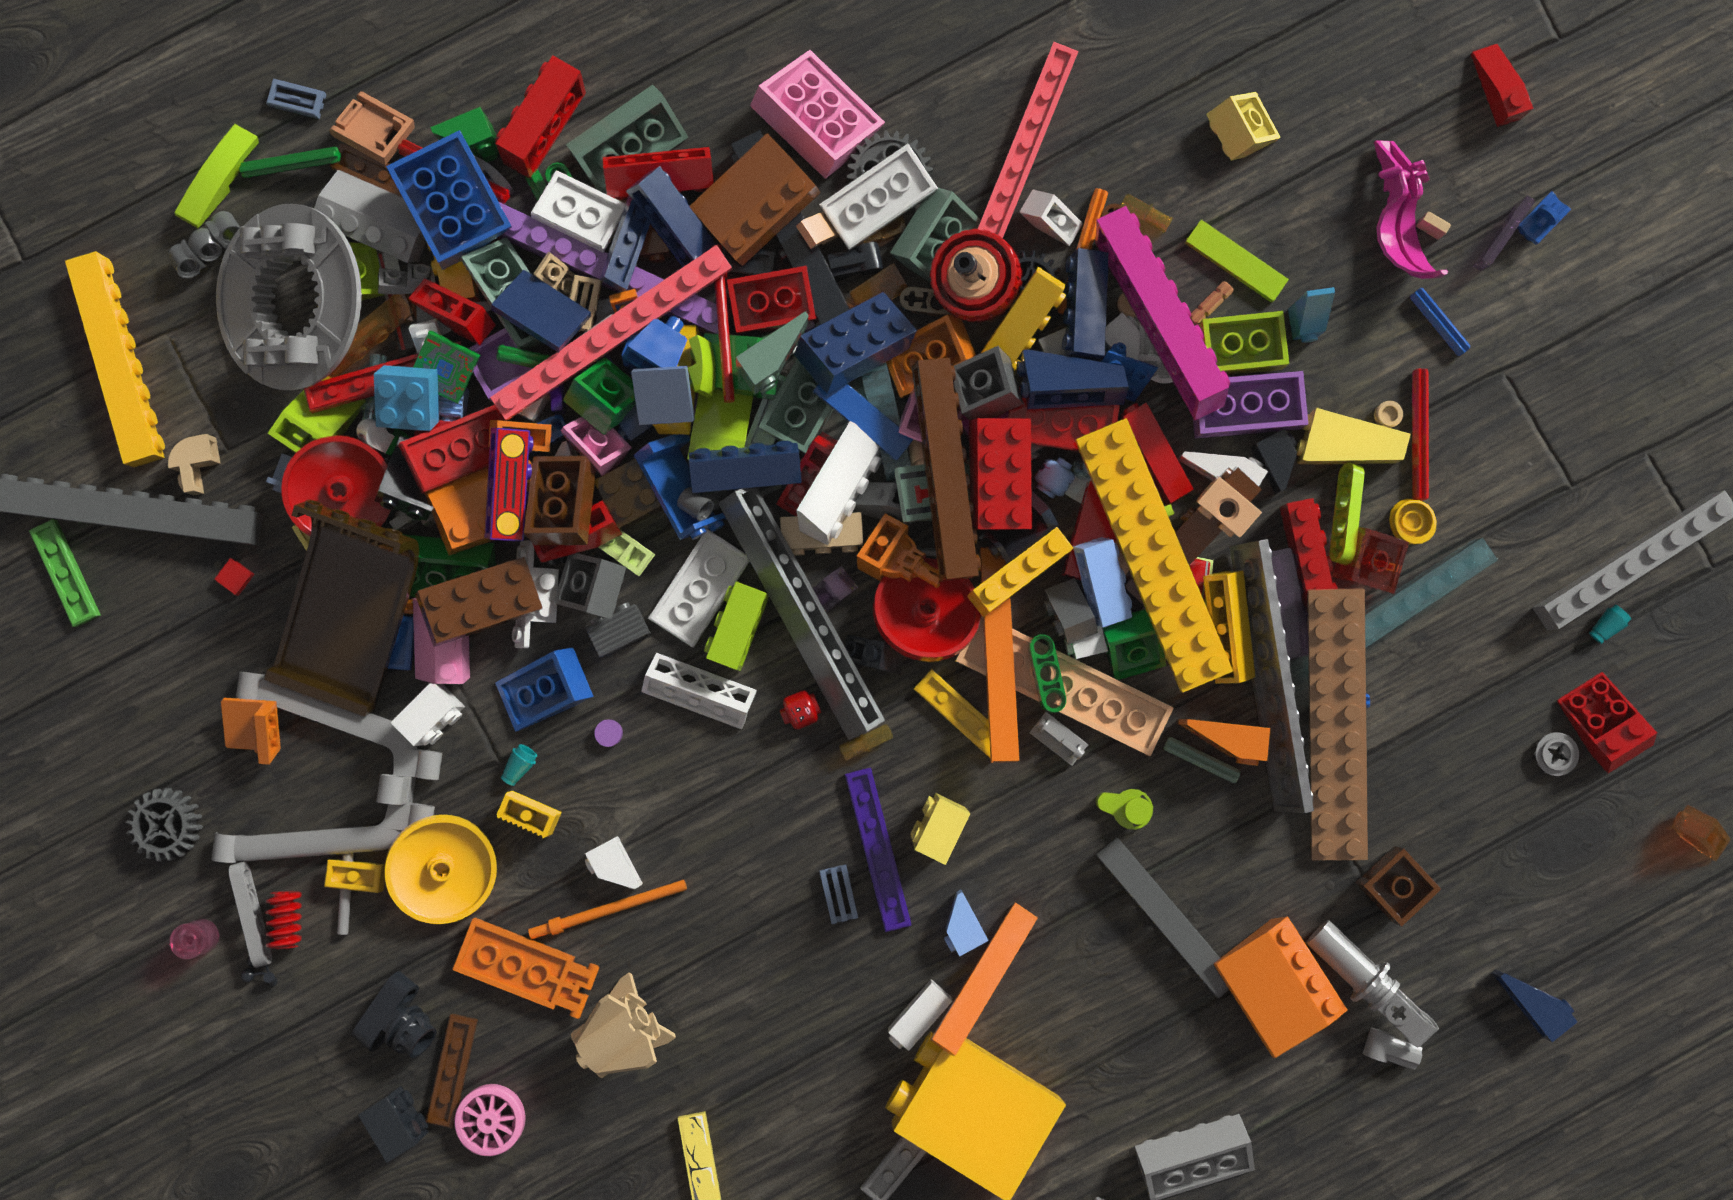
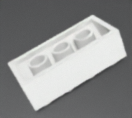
M851 421L797 509L800 532L826 545H829L832 538L836 539L839 536L843 524H841L845 516L849 517L852 514L856 502H854L858 494L862 495L865 492L869 480H867L871 472L875 473L878 470L882 461L879 446Z

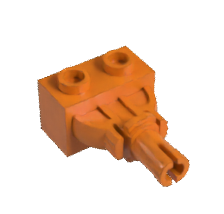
M885 513L857 555L858 569L879 581L884 576L888 578L902 577L909 582L912 578L919 577L935 588L940 586L938 569L924 562L926 553L918 550L915 542L908 536V525Z

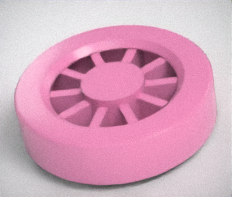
M486 1084L475 1088L463 1098L456 1110L454 1124L457 1137L465 1148L477 1155L496 1156L506 1152L516 1143L524 1130L525 1110L521 1100L512 1090L502 1085ZM491 1097L489 1108L483 1098ZM497 1097L505 1101L499 1109L495 1108ZM476 1103H478L481 1111L477 1110L473 1106ZM509 1105L512 1114L502 1115L501 1111ZM470 1114L478 1119L470 1120ZM513 1120L512 1127L502 1121ZM477 1125L478 1130L474 1133L471 1126ZM499 1129L506 1132L507 1134L504 1137H502ZM480 1132L485 1133L484 1139L477 1135ZM491 1133L493 1134V1136H494V1138H495V1140H493V1141H490V1134H491Z

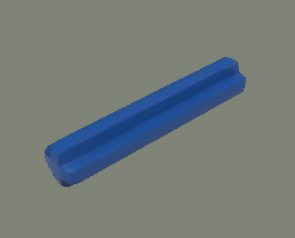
M1419 288L1410 296V299L1456 355L1460 356L1470 349V344L1424 288Z

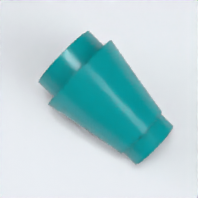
M1614 604L1611 608L1607 607L1589 634L1598 643L1602 644L1628 627L1631 617L1621 607Z
M519 744L517 748H513L501 779L505 783L515 786L536 764L537 754L531 748Z

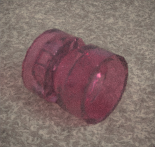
M198 919L178 926L170 936L172 952L182 959H192L210 952L218 943L219 933L217 927L206 919Z

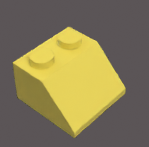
M1256 92L1230 96L1206 114L1212 131L1218 135L1222 143V149L1231 161L1244 158L1281 138Z

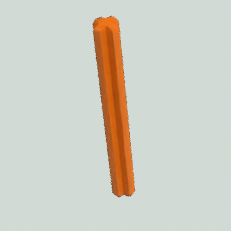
M1098 188L1094 190L1076 250L1078 248L1092 249L1096 236V221L1102 216L1108 196L1107 191ZM1064 298L1059 305L1058 313L1063 315L1064 310L1067 308V298Z

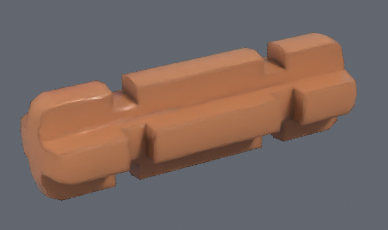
M1225 281L1222 282L1215 289L1216 291H1213L1198 306V309L1196 308L1191 313L1190 319L1194 325H1198L1202 319H1206V316L1208 317L1224 299L1232 294L1233 288Z

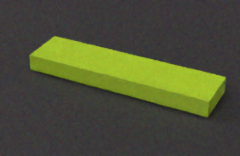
M1200 220L1185 242L1186 245L1271 303L1274 302L1289 280L1203 220Z

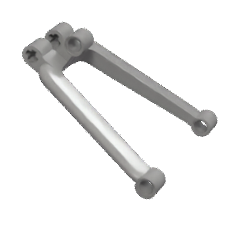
M239 672L236 692L237 699L276 701L278 708L388 747L394 757L393 774H380L376 802L389 805L383 822L373 826L249 836L223 835L216 832L211 857L212 861L236 863L237 861L382 851L389 849L395 838L410 824L434 815L435 806L412 802L416 778L439 780L442 752L417 749V746H413L391 724V720L371 713L366 717L268 682L264 680V674Z

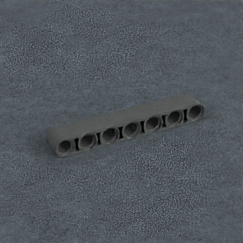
M1116 837L1096 854L1097 857L1210 991L1219 999L1229 990L1213 965L1220 957L1126 846Z

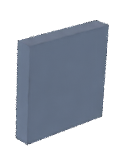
M687 366L632 370L639 425L694 421Z

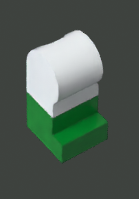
M372 419L361 421L356 430L359 439L392 456L400 435L412 438L411 435L395 428L393 433H390L386 428L376 427V421Z

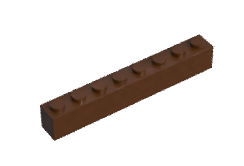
M950 358L918 360L911 367L940 582L969 579L979 576L978 571L981 569V560L975 551L977 531L975 527H972L971 517L974 514L972 501L968 499L967 490L970 488V478L964 469L966 450L964 446H961L960 439L963 433V425L957 416L959 396L957 392H954L953 386L956 378L955 368L953 365L951 366Z

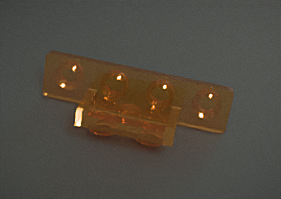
M400 294L391 296L358 323L348 352L336 369L328 375L330 378L339 376L356 361L364 358L368 351L386 340L391 332L414 314L412 308Z

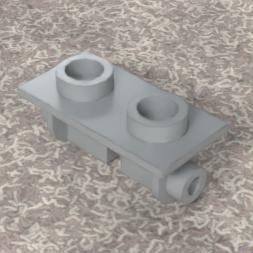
M1047 712L1043 714L1029 732L1071 766H1073L1077 759L1079 760L1085 753L1084 750L1088 746L1085 741Z

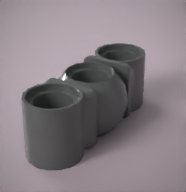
M227 211L216 213L211 221L205 223L208 228L195 230L189 236L188 243L183 239L180 244L171 247L168 252V258L179 276L187 279L193 278L200 272V269L206 267L205 261L217 259L223 252V247L227 249L233 236L240 228L231 213Z

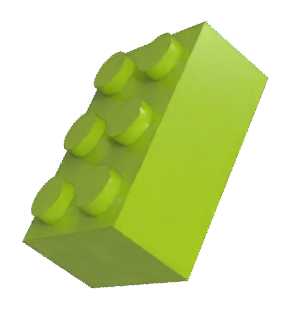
M1283 311L1202 319L1198 324L1204 335V344L1207 349L1212 348L1217 358L1216 365L1220 372L1225 371L1227 376L1283 370L1289 365Z
M735 582L734 587L729 585L724 597V601L727 602L724 612L719 611L714 626L718 629L714 638L709 637L704 652L708 653L707 659L741 671L768 602L769 595L739 582Z

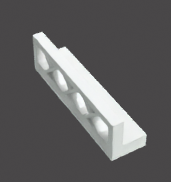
M656 653L645 675L642 687L643 693L742 729L745 724L749 708L757 691ZM659 663L669 667L671 672L662 673L655 669ZM688 674L694 676L696 681L689 683L684 681L681 676ZM706 685H718L722 691L713 692ZM739 693L748 698L743 703L735 700L732 695Z

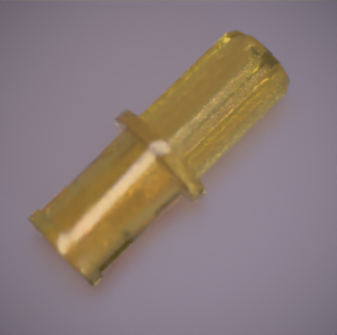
M1127 194L1121 203L1122 207L1126 206L1131 214L1134 213L1140 218L1141 223L1145 221L1163 233L1166 232L1173 219L1153 208L1152 203L1148 205L1130 194Z
M884 724L866 734H861L859 737L843 745H839L841 753L844 754L845 760L848 761L867 750L871 752V748L892 739L893 734L890 727Z

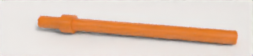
M685 880L562 919L560 917L550 919L546 924L528 929L531 939H535L550 933L556 935L564 932L566 928L687 890Z

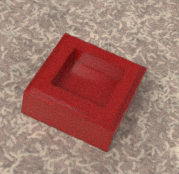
M230 558L214 580L234 595L239 596L255 574L234 558Z

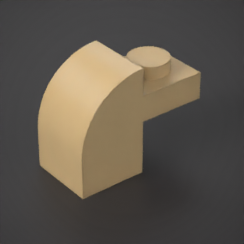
M208 434L181 440L172 449L168 460L169 469L180 471L178 475L180 488L184 493L190 495L204 494L200 467L221 464L217 440Z

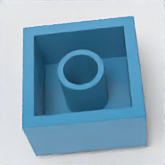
M383 365L374 373L376 427L431 431L439 422L437 369Z

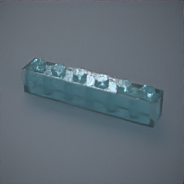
M1479 538L1470 541L1365 611V648L1496 562L1497 558L1485 540Z

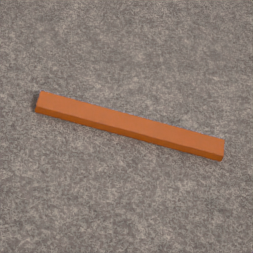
M988 548L980 549L981 584L1007 565L1001 557L995 559ZM1009 598L983 618L991 763L1019 761L1011 601Z

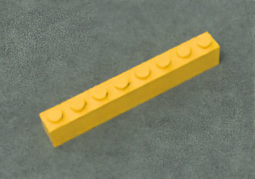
M96 251L66 260L65 263L123 464L137 467L165 458L163 454L165 444L162 437L157 433L155 426L158 423L156 414L150 409L148 402L150 392L147 386L143 384L141 377L143 368L140 361L135 357L133 349L136 348V344L126 326L129 322L128 316L120 305L121 292L113 281V265L108 258Z

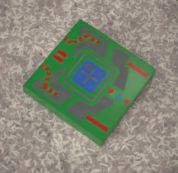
M430 330L413 368L437 369L438 394L458 404L469 383L480 354Z

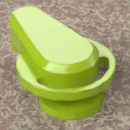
M1128 789L1120 794L1103 792L1096 797L1097 807L1114 815L1115 820L1127 829L1136 830L1144 827L1153 815L1151 799L1146 793L1137 789Z

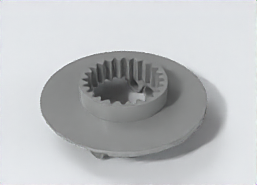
M281 204L268 208L256 214L244 226H241L225 251L217 279V317L225 345L236 364L245 374L250 375L261 384L279 390H300L311 387L322 381L336 369L345 357L354 339L361 310V281L356 258L348 240L339 227L325 214L314 208L299 204ZM293 261H301V264L308 265V272L314 273L312 281H317L318 283L314 288L319 293V296L315 298L318 308L313 309L315 319H309L310 327L305 326L303 328L304 333L298 332L296 336L288 335L287 331L281 330L282 324L276 323L278 316L272 314V311L275 309V305L271 304V300L275 298L272 289L277 287L274 281L275 278L280 279L281 277L279 270L285 271L286 264L292 265Z

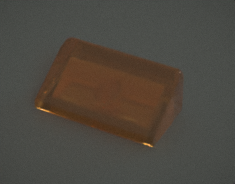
M893 263L852 290L850 297L856 306L882 292L890 300H893L908 286Z

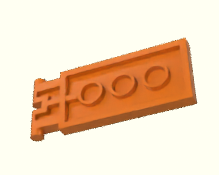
M473 918L453 970L553 1010L556 1008V1005L571 1010L570 1016L580 1019L588 999V995L580 992V988L591 990L600 967L592 963L585 967L573 962L575 956L483 920Z

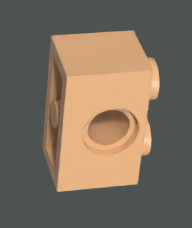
M1216 476L1196 500L1200 504L1197 510L1209 520L1213 516L1221 522L1219 528L1229 537H1232L1234 534L1241 537L1262 513L1219 476ZM1225 501H1231L1234 505V511L1229 516H1222L1219 511L1220 505Z

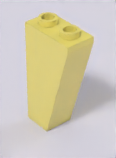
M1316 408L1308 414L1309 425L1302 428L1305 430L1303 440L1300 439L1296 447L1297 463L1302 465L1345 464L1347 462L1354 464L1398 463L1404 460L1410 434Z

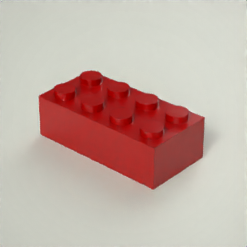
M553 55L548 63L544 62L538 73V79L534 84L528 86L524 94L525 99L520 107L516 106L510 115L511 121L506 128H502L496 137V146L503 164L529 179H532V174L537 171L586 94L581 71Z
M977 418L970 420V500L974 508V514L971 517L972 527H975L976 530L1032 529L1031 419Z

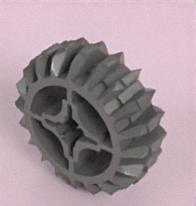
M165 788L163 791L161 789H154L152 794L150 792L143 794V800L139 799L134 802L137 809L134 808L128 811L133 816V819L125 822L128 825H132V830H128L126 834L134 835L135 838L130 844H139L137 849L139 854L146 852L147 859L156 857V861L159 862L164 861L165 858L171 861L175 860L176 855L179 857L186 855L185 849L191 850L194 848L192 841L199 840L200 838L195 833V830H201L203 826L196 824V820L201 819L202 815L194 814L198 805H189L192 797L185 796L182 798L183 791L176 790L173 793L172 788ZM162 802L173 806L171 810L165 813L154 809L156 805ZM180 818L182 819V829L179 825ZM147 821L149 822L150 826L149 831L147 829ZM164 836L175 841L169 847L156 843L157 839H161Z

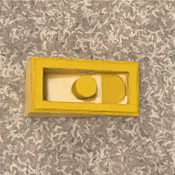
M330 859L327 861L324 887L374 893L383 892L385 864Z

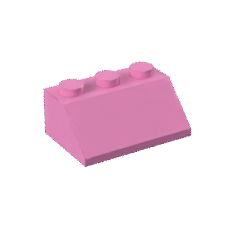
M414 598L415 679L435 684H463L470 678L469 636L433 647L417 599Z

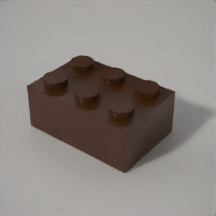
M587 456L533 457L524 534L534 545L588 544L596 469Z

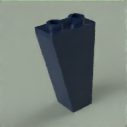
M1023 350L1021 361H1017V377H1022L1020 384L1021 398H1026L1027 409L1124 405L1128 382L1124 366L1033 350Z

